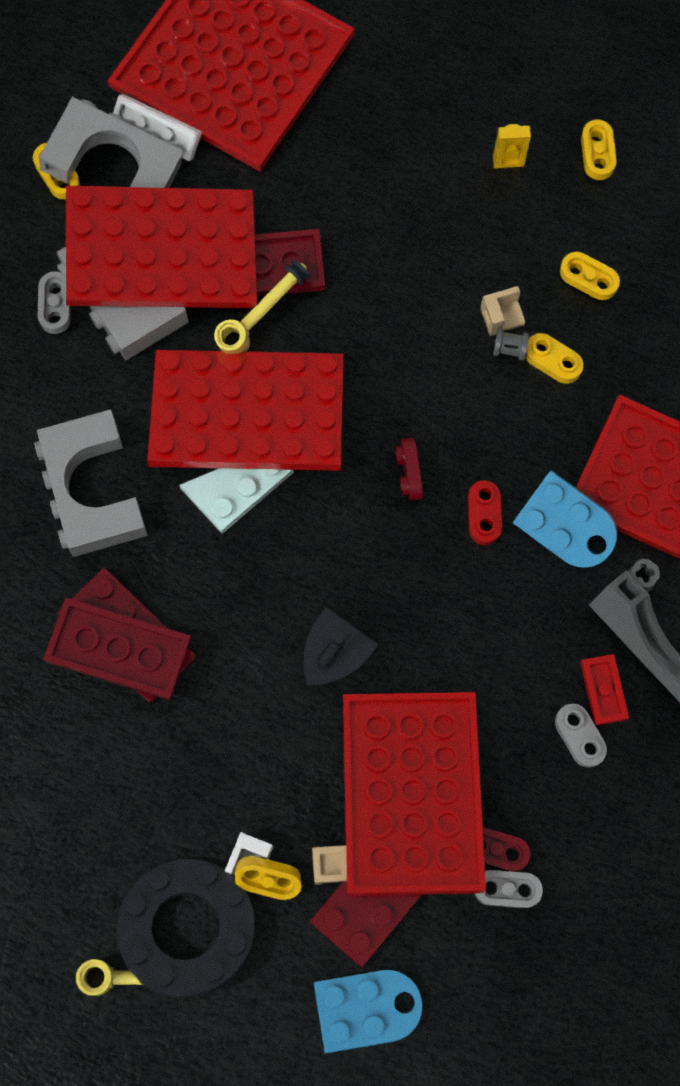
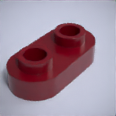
M414 437L401 439V446H395L397 464L403 465L405 476H400L402 495H408L409 501L423 499L415 439Z
M483 828V841L486 845L484 850L485 865L509 872H516L528 864L530 849L524 840ZM508 849H515L517 851L518 858L516 861L507 859L506 851Z

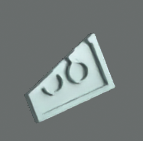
M219 468L179 486L223 534L294 472L293 470Z

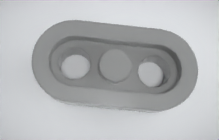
M55 271L45 274L41 278L38 288V320L41 327L51 334L65 331L71 322V306H66V279L62 273ZM54 288H61L58 294L51 293ZM55 316H59V317H60V320H59L58 322H56V323L50 322V320H51L53 317H55Z
M568 704L562 707L555 717V726L572 757L583 767L591 768L597 766L604 760L607 747L588 712L577 704ZM568 716H577L579 724L576 726L570 725L567 720ZM585 744L594 745L596 749L594 755H589L585 752Z
M488 870L485 871V882L494 883L496 885V892L493 895H489L486 892L477 893L475 896L481 903L489 906L529 908L540 901L543 888L540 880L530 873ZM525 884L530 888L528 897L519 895L518 888L520 885Z

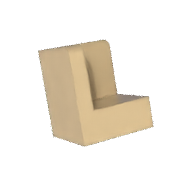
M518 286L483 296L480 309L490 336L497 334L498 328L503 329V332L524 326L525 319L518 303L520 296Z
M346 845L312 848L315 885L347 881Z

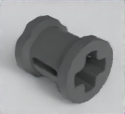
M498 328L493 356L505 354L517 356L519 360L524 361L529 333L517 335L505 333L503 329Z
M649 559L636 561L634 566L628 571L647 592L653 588L660 577L658 566ZM638 572H641L643 577H648L649 579L643 582V579L636 577Z

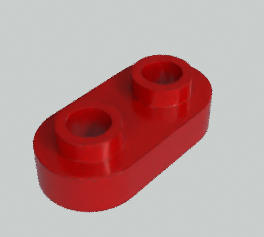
M490 481L476 482L470 488L468 494L469 534L472 540L480 545L493 544L498 540L502 531L501 495L498 487ZM479 493H489L490 499L482 500L479 497ZM487 522L491 525L492 529L484 531L481 529L480 524Z

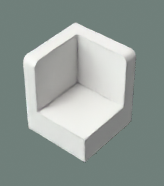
M240 832L225 872L235 876L237 862L247 856H257L269 860L273 846Z

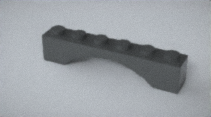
M626 570L612 581L589 606L680 702V655L670 644L659 626L649 593Z

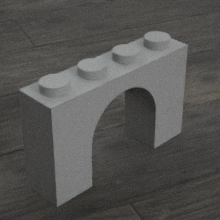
M72 97L39 157L41 171L65 183H69L81 158L89 149L100 144H116L127 149L135 157L139 166V170L130 187L169 188L182 164L184 150H181L176 143L170 140L163 141L153 136L150 131L143 127H134L126 123L117 114H107L97 109L88 100L80 101Z
M66 247L57 252L61 262L57 265V268L66 279ZM89 306L92 310L89 315L98 330L101 328L105 329L109 335L105 339L114 354L120 352L125 360H128L189 323L184 307Z
M111 409L37 430L39 441L34 442L39 460H45L47 470L42 471L47 490L52 489L55 500L50 501L54 518H60L63 529L58 530V536L63 549L68 548L72 556L75 557L148 536L136 497L95 508L79 504L72 499L69 493L71 475L81 462L94 456L123 449Z

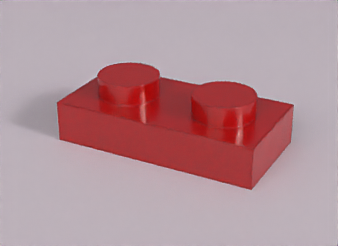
M614 654L582 660L580 664L595 726L628 720L629 715Z

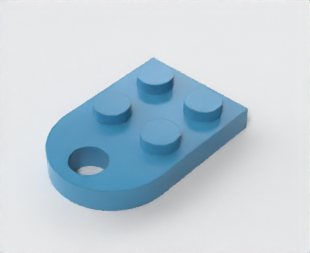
M552 470L513 521L516 526L562 560L576 567H592L600 564L612 553L617 542V527L611 514ZM599 535L605 539L607 546L604 552L594 553L590 550L588 542L592 536Z
M381 970L314 982L325 1053L400 1040L409 1035L420 1020L422 999L419 990L410 978L400 972ZM401 992L411 994L414 999V1007L408 1013H400L395 1008V997Z

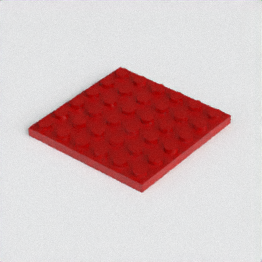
M166 0L110 76L108 85L121 94L202 131L201 139L260 172L355 35V28L304 0Z

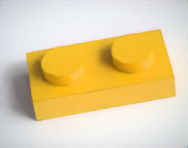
M510 124L498 128L493 155L494 168L524 167L531 138L530 126Z

